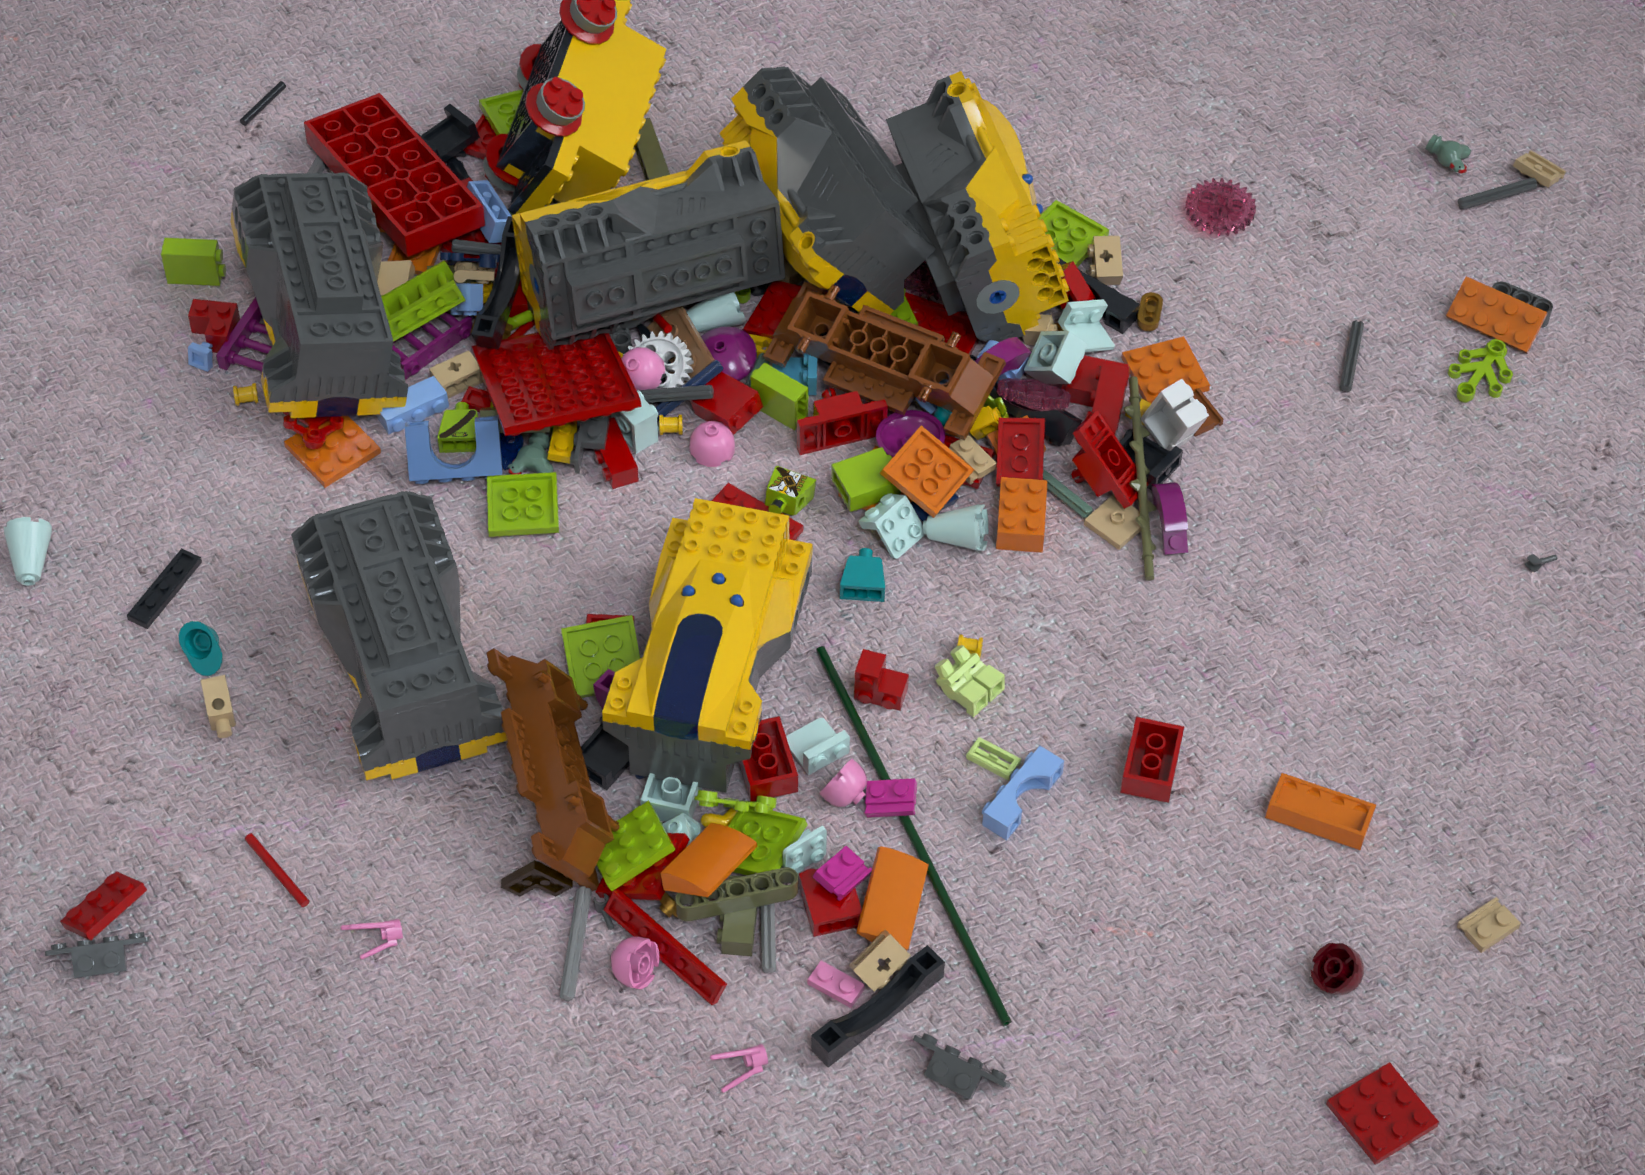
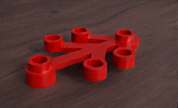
M321 400L318 401L317 408L321 405ZM338 402L330 403L328 411L319 416L316 413V417L291 418L289 412H283L286 415L283 418V426L302 435L303 442L307 448L319 449L325 443L327 435L343 428L344 419L341 416H337L343 411V405ZM297 420L309 426V429L297 424ZM330 420L329 425L318 429V426Z

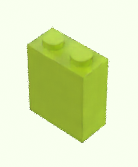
M164 238L161 257L167 284L220 286L222 277L226 275V265L222 264L223 250L219 249L218 240Z
M765 362L759 369H755L750 376L751 388L759 392L764 406L760 411L795 431L797 429V420L808 417V387Z
M883 447L831 464V479L850 512L881 502L880 499L887 494L901 495V491L880 474L892 459L890 455L886 454Z

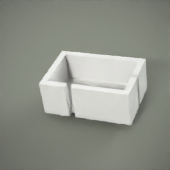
M1183 379L1162 390L1141 417L1142 422L1158 444L1168 451H1171L1175 446L1181 447L1187 443L1209 416L1205 406L1193 398L1192 388Z

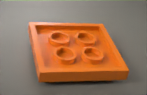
M1184 336L1122 352L1121 358L1123 362L1131 368L1130 376L1138 378V388L1142 399L1151 404L1162 390L1180 379H1183L1192 388L1193 393L1198 388L1202 392L1209 391L1210 384Z
M344 411L337 415L344 419L343 428L327 435L326 441L321 448H307L303 442V436L298 433L284 441L285 448L324 488L381 453L380 447ZM330 420L318 426V429L329 425Z
M921 425L883 468L880 474L934 518L975 469Z

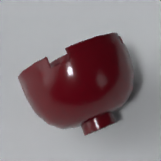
M1328 943L1321 947L1314 955L1311 977L1314 984L1322 991L1334 995H1345L1355 990L1362 982L1364 963L1360 955L1350 946L1343 943Z

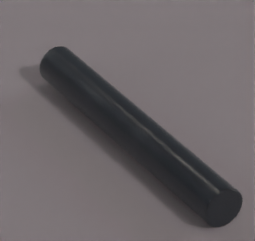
M280 81L240 119V123L246 126L286 88L285 83Z

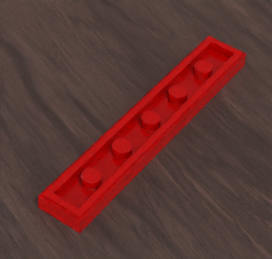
M619 889L614 890L604 911L632 936L647 938L655 942L659 949V960L709 1004H717L727 983Z

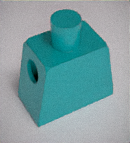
M862 548L859 550V556L851 555L848 557L840 582V599L885 602V579L882 559L880 557H873L871 549Z

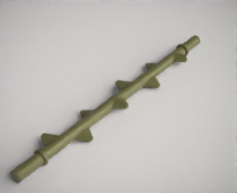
M1132 376L1129 378V402H1131V405L1124 407V412L1132 418L1134 441L1130 442V446L1135 451L1137 475L1136 480L1130 481V486L1138 492L1140 516L1136 517V521L1141 526L1142 560L1144 561L1145 580L1151 581L1154 580V554H1152V551L1156 550V545L1151 540L1149 513L1155 511L1156 506L1148 500L1146 475L1150 471L1145 465L1143 438L1148 437L1150 432L1141 423V397L1139 396L1138 378Z

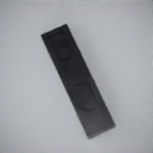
M181 548L127 614V619L148 629L202 563L201 557Z

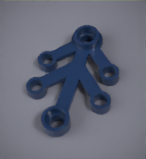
M440 252V260H447L448 265H455L458 261L479 262V267L496 268L500 255L479 254V258H464V253Z

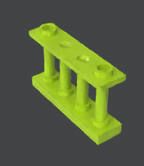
M445 260L381 296L393 342L466 301L454 281L453 272Z

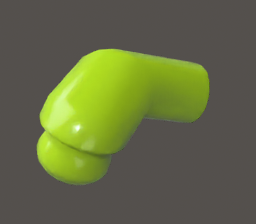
M527 310L514 317H509L507 323L513 326L511 330L513 331L523 324L534 320L532 312Z

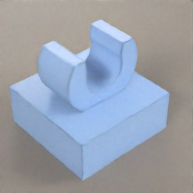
M192 342L188 346V365L208 372L213 367L212 344L202 342L199 345Z

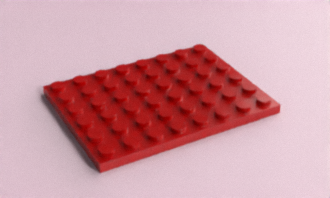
M539 332L503 339L499 350L477 345L471 346L473 356L478 363L480 374L505 436H516L526 431H539L545 427L563 426L568 422L586 421L592 417L609 416L615 412H628L642 407L637 390L609 333H601L593 339H579L570 345L560 344L554 346V349L551 350L547 348Z

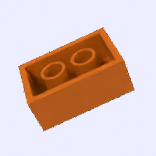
M1001 477L996 549L1043 553L1047 480Z

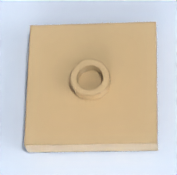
M1113 494L1084 520V525L1120 550L1141 531V526L1136 521V517L1140 516V512L1132 505L1124 509Z

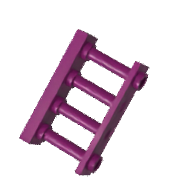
M256 297L231 332L228 342H225L217 353L216 357L219 368L228 370L231 364H240L261 371L262 375L263 362L238 355L240 350L246 347L266 354L273 347L249 339L250 335L256 332L268 335L266 326L259 323L263 317Z
M446 311L439 315V317L452 327L444 333L440 332L430 322L425 323L420 327L435 338L427 345L411 333L401 337L418 350L408 357L396 346L393 345L392 350L400 355V364L404 370L405 380L417 374L423 367L457 343L468 338L471 335L473 326L472 318L467 316L458 321Z

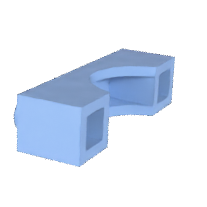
M1039 746L1034 753L1030 752L1024 761V765L1020 769L1014 770L1006 786L1002 785L996 793V798L992 802H987L982 810V825L1007 841L1021 824L1022 809L1016 801L1017 798L1025 791L1031 789L1050 790L1063 774L1064 760L1042 746Z

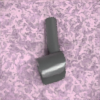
M1531 554L1527 557L1529 561L1524 565L1531 571L1537 572L1542 565L1555 561L1558 558L1557 555H1552L1539 559L1536 555Z
M604 893V902H597L596 897H594L595 910L598 913H602L608 930H612L614 925L611 917L604 911L609 898Z

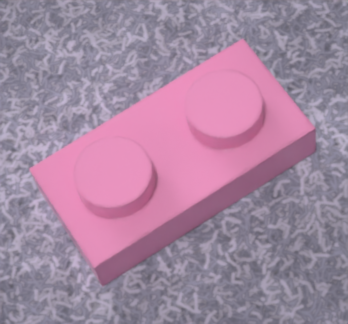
M822 960L807 980L809 986L850 1008L853 1007L865 989L864 983Z

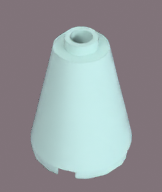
M734 292L702 300L686 311L698 333L710 331L718 327L736 326L746 323L745 316L740 311V304Z
M978 504L939 513L934 518L928 516L927 521L923 522V534L927 535V538L930 540L976 551H984L988 541H983L985 534L989 533L987 509H983L985 507L984 504Z
M31 517L15 518L8 521L6 527L4 526V535L16 580L25 586L34 585L41 578L52 534L51 524L44 519L39 518V522H33Z

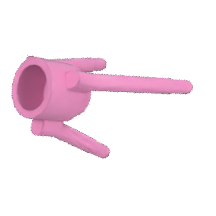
M400 919L377 923L342 925L340 927L341 930L380 928L381 939H387V942L361 954L360 959L362 960L388 947L397 946V940L403 939Z
M763 1044L710 1056L711 1060L742 1056L745 1066H751L752 1068L721 1088V1092L724 1093L752 1075L763 1072L762 1065L768 1064V1057Z

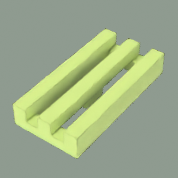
M978 737L966 754V759L1008 781L1016 767H1019L1021 764V758L981 737ZM978 747H981V748H983V749H985V750H987V751H989V752H991V753L989 754V753H987V752H985V751L979 749ZM998 757H1000V758H1002V759H1004V760H1006V761H1008V762H1010V763H1012V764L1010 765V764H1008V763H1006V762L1000 760Z

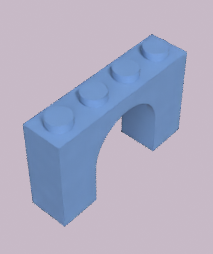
M475 417L476 450L470 459L460 464L443 462L434 454L431 447L429 421L406 422L405 438L409 481H415V484H425L429 480L438 479V482H450L452 478L470 481L474 480L477 476H484L487 479V476L502 475L503 466L498 417Z

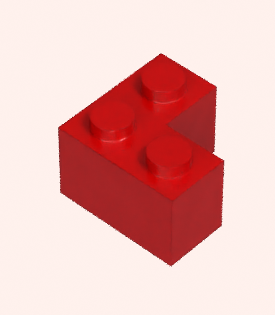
M1074 261L1061 265L1065 275L1061 279L1065 278L1070 290L1066 292L1069 301L1060 304L1062 309L1064 310L1068 302L1094 300V294Z
M193 299L188 318L191 332L205 334L206 342L212 344V353H218L223 344L228 342L231 332L240 320L237 303Z
M863 649L855 670L854 700L901 711L908 690L909 674L886 669V654Z

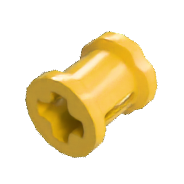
M252 383V386L239 388L233 386L236 406H240V403L254 401L259 403L256 383Z
M659 415L660 435L664 433L683 435L682 415H678V417Z
M959 634L957 646L964 645L970 654L977 653L981 658L983 638H966Z

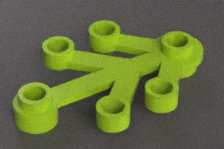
M1493 339L1486 344L1485 348L1463 349L1459 352L1458 361L1461 364L1453 363L1449 366V377L1457 379L1461 376V373L1475 371L1468 382H1462L1458 385L1456 396L1459 401L1467 403L1474 398L1476 386L1484 375L1489 384L1488 394L1493 398L1501 396L1503 387L1498 383V380L1501 383L1507 384L1511 382L1513 372L1508 368L1504 359L1507 354V348L1503 341ZM1485 357L1483 361L1471 362L1472 358ZM1494 361L1500 370L1498 380L1491 366Z
M698 790L697 796L694 797V800H699V806L714 807L718 806L719 803H724V807L749 812V806L754 807L753 812L768 813L769 810H773V808H776L777 798L757 796L756 802L733 798L721 799L717 797L718 792Z

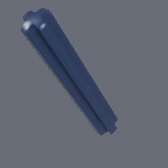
M714 360L681 387L705 385L723 371L724 368L718 360ZM685 400L664 401L655 407L658 412L657 422L659 421V415L665 417Z

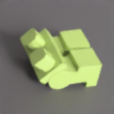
M964 645L956 646L950 652L955 660L953 665L948 659H943L934 666L939 675L935 681L941 686L948 698L960 703L966 708V712L974 718L988 705V701L991 702L1005 689V675L991 665L986 666L980 660L977 653L970 654Z

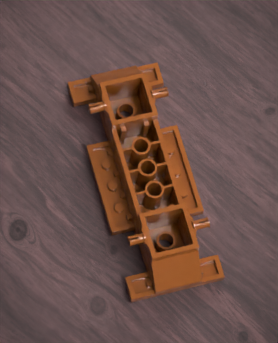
M804 282L796 298H793L773 334L774 338L763 355L766 361L785 368L796 349L801 354L806 353L831 363L823 378L824 384L846 393L858 391L860 398L869 402L885 399L889 410L903 416L913 398L916 397L924 403L929 402L952 411L944 426V431L963 440L967 438L1006 364L1004 359L984 352L977 364L970 358V354L962 352L955 347L961 338L959 333L952 332L948 342L945 343L943 335L863 305L859 314L849 311L847 306L834 300L840 290L838 286L832 284L826 294L824 289ZM823 332H828L824 336H819ZM942 380H948V382L944 384L939 383Z
M493 648L486 652L489 662L487 667L493 676H497L505 682L507 688L506 697L511 704V709L503 710L501 716L503 720L502 729L506 733L508 741L506 746L513 762L511 767L516 774L518 782L516 788L522 797H526L535 804L537 811L536 820L542 832H537L531 836L532 853L537 860L562 873L566 878L575 881L579 886L590 888L593 892L597 890L599 885L595 866L605 845L614 840L612 831L616 832L620 825H618L619 822L609 816L604 799L592 791L575 726V721L582 718L581 710L583 711L588 707V702L577 694L572 677L548 660L544 659L534 663L513 655L507 657Z

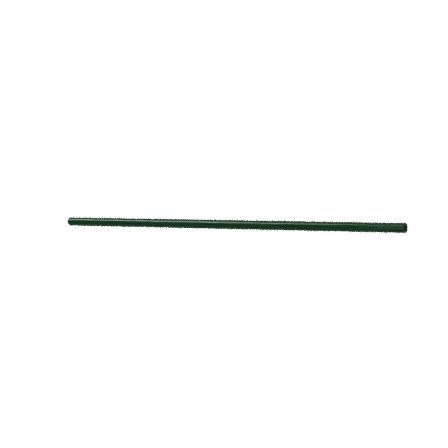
M818 647L816 652L879 779L891 780L825 647ZM898 816L919 859L929 864L927 875L1002 1026L1009 1025L1012 1021L910 817Z

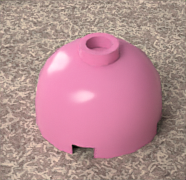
M636 347L630 349L622 356L621 359L636 390L656 389L660 385L662 374H665L664 361L656 352L646 347Z
M707 421L694 429L690 437V454L696 458L697 463L707 467L721 466V462L732 459L735 453V439L727 426L718 421Z
M851 759L819 794L828 803L837 807H846L852 802L856 805L866 795L863 792L867 784L866 773L858 762Z
M632 936L622 940L611 955L613 975L621 984L636 989L647 987L654 979L655 975L650 974L654 966L658 967L659 949L657 944L643 937Z

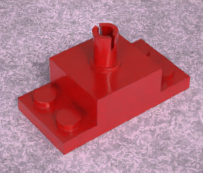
M826 389L821 394L823 399L814 401L813 416L797 420V450L799 455L875 438L879 424L887 418L888 405L885 399L863 404L858 391L836 396L834 389H830L831 395H829L828 389Z
M1095 410L1072 433L1082 448L1072 458L1078 469H1074L1071 475L1073 479L1079 476L1075 480L1076 483L1086 480L1097 497L1112 490L1116 500L1125 509L1131 506L1138 498V492L1130 486V481L1137 479L1136 465L1099 411Z

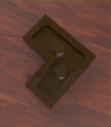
M534 860L502 878L501 888L519 897L535 888H539L556 897L573 888V880L566 878L562 873L544 865L542 862Z

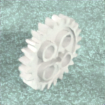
M660 331L658 337H656L651 332L650 338L647 339L643 334L642 342L635 339L636 346H628L629 350L636 347L649 348L652 351H656L662 358L665 366V374H662V378L667 377V380L657 388L681 387L684 381L691 379L687 373L694 372L692 367L689 366L694 363L692 358H690L692 354L689 349H686L687 345L684 342L681 343L678 336L673 339V335L668 333L665 337L664 333ZM676 357L673 363L667 364L670 358Z

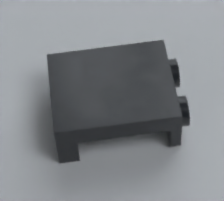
M451 104L444 107L447 118L424 134L420 135L417 133L444 163L480 138L475 123Z
M1128 429L1120 443L1136 465L1135 451L1130 446V442L1134 441L1133 429ZM1144 437L1145 465L1150 471L1146 475V482L1149 484L1147 488L1152 491L1151 484L1163 483L1181 465L1183 450L1175 446L1171 451H1168L1149 438Z
M601 716L600 726L581 746L589 780L607 791L630 766L629 747L603 730V718Z

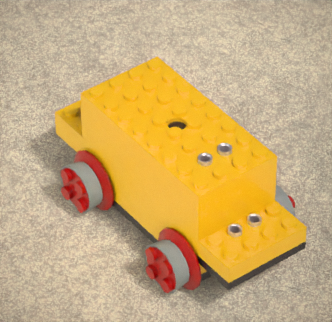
M562 0L559 9L561 20L542 44L530 45L520 55L517 78L519 87L524 90L508 134H499L492 137L486 146V157L483 162L485 177L500 189L514 191L507 209L509 212L518 214L542 208L545 205L549 206L553 198L559 202H568L569 200L611 190V187L615 188L619 183L620 177H625L630 169L628 162L635 154L633 147L641 136L638 132L644 126L646 121L644 115L647 114L651 106L649 100L652 99L656 92L654 85L657 84L661 77L659 70L662 69L666 62L664 58L666 48L625 25L627 21L625 15L629 13L632 7L630 0Z

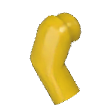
M730 808L723 815L705 813L701 817V824L705 827L710 823L729 826L737 811Z

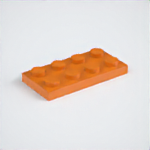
M1466 276L1446 317L1491 338L1499 339L1505 344L1528 354L1548 313Z

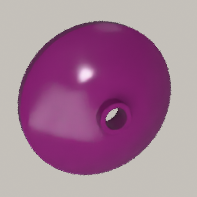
M725 326L714 328L701 336L714 360H718L723 366L722 372L740 381L752 371L757 360V349L752 337L748 333L736 327Z
M907 410L904 416L893 413L879 424L876 431V442L878 448L883 447L886 454L893 458L921 425L944 444V427L936 417L923 411Z

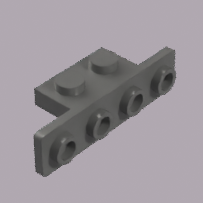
M611 415L592 417L586 421H577L579 433L574 434V447L576 449L571 451L570 464L574 465L575 473L580 474L584 448L605 450Z
M144 932L129 934V939L119 940L118 936L104 937L103 943L93 944V940L77 941V947L67 948V943L51 945V950L45 951V956L71 953L74 978L127 971L124 945L150 942L151 936L145 937Z
M924 1033L923 1036H914V1041L935 1051L924 1076L968 1099L973 1098L982 1077L1002 1087H1010L1011 1082L1005 1080L1006 1074L996 1069H992L990 1072L982 1068L983 1062L973 1057H969L967 1060L959 1056L960 1050L950 1045H946V1048L936 1044L938 1039Z

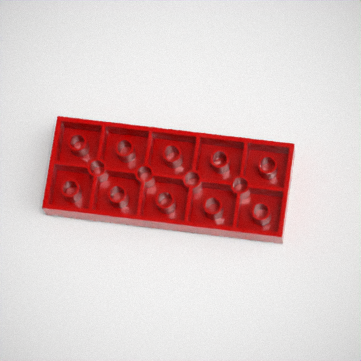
M381 93L304 122L307 143L333 173L350 174L358 181L367 185V193L371 199L372 211L375 213L376 222L407 257L485 226L483 204Z

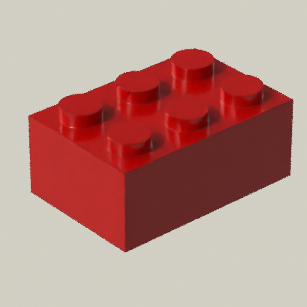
M780 716L763 719L759 723L757 737L751 750V758L738 762L749 799L752 802L757 801V796L778 797L798 792V773Z
M1136 717L1120 793L1169 803L1185 726Z

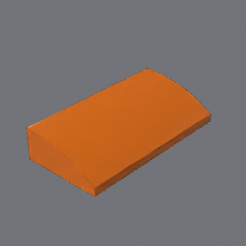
M1281 773L1269 802L1265 818L1361 850L1376 804Z
M710 823L661 872L664 890L709 897L758 847L757 842L738 830L721 824Z
M883 846L878 847L856 933L873 942L886 930L908 951L929 864L898 850Z

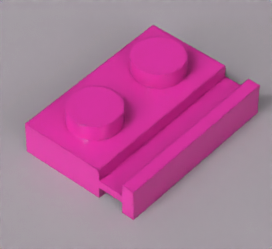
M915 778L867 781L866 817L915 815L917 781Z
M845 846L814 873L813 878L830 893L834 892L838 896L837 899L841 901L870 876L872 868L868 869L864 865L865 862L849 847Z

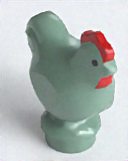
M1434 134L1425 149L1430 151V154L1435 153L1437 160L1443 166L1450 167L1460 174L1466 173L1467 166L1463 164L1461 159L1469 157L1471 154L1470 148L1456 141H1443L1441 136L1438 137Z
M533 432L528 440L530 445H525L519 450L516 459L512 461V464L508 465V473L511 475L521 474L524 470L536 473L553 472V466L547 460L548 454L545 451L549 447V436L542 432Z

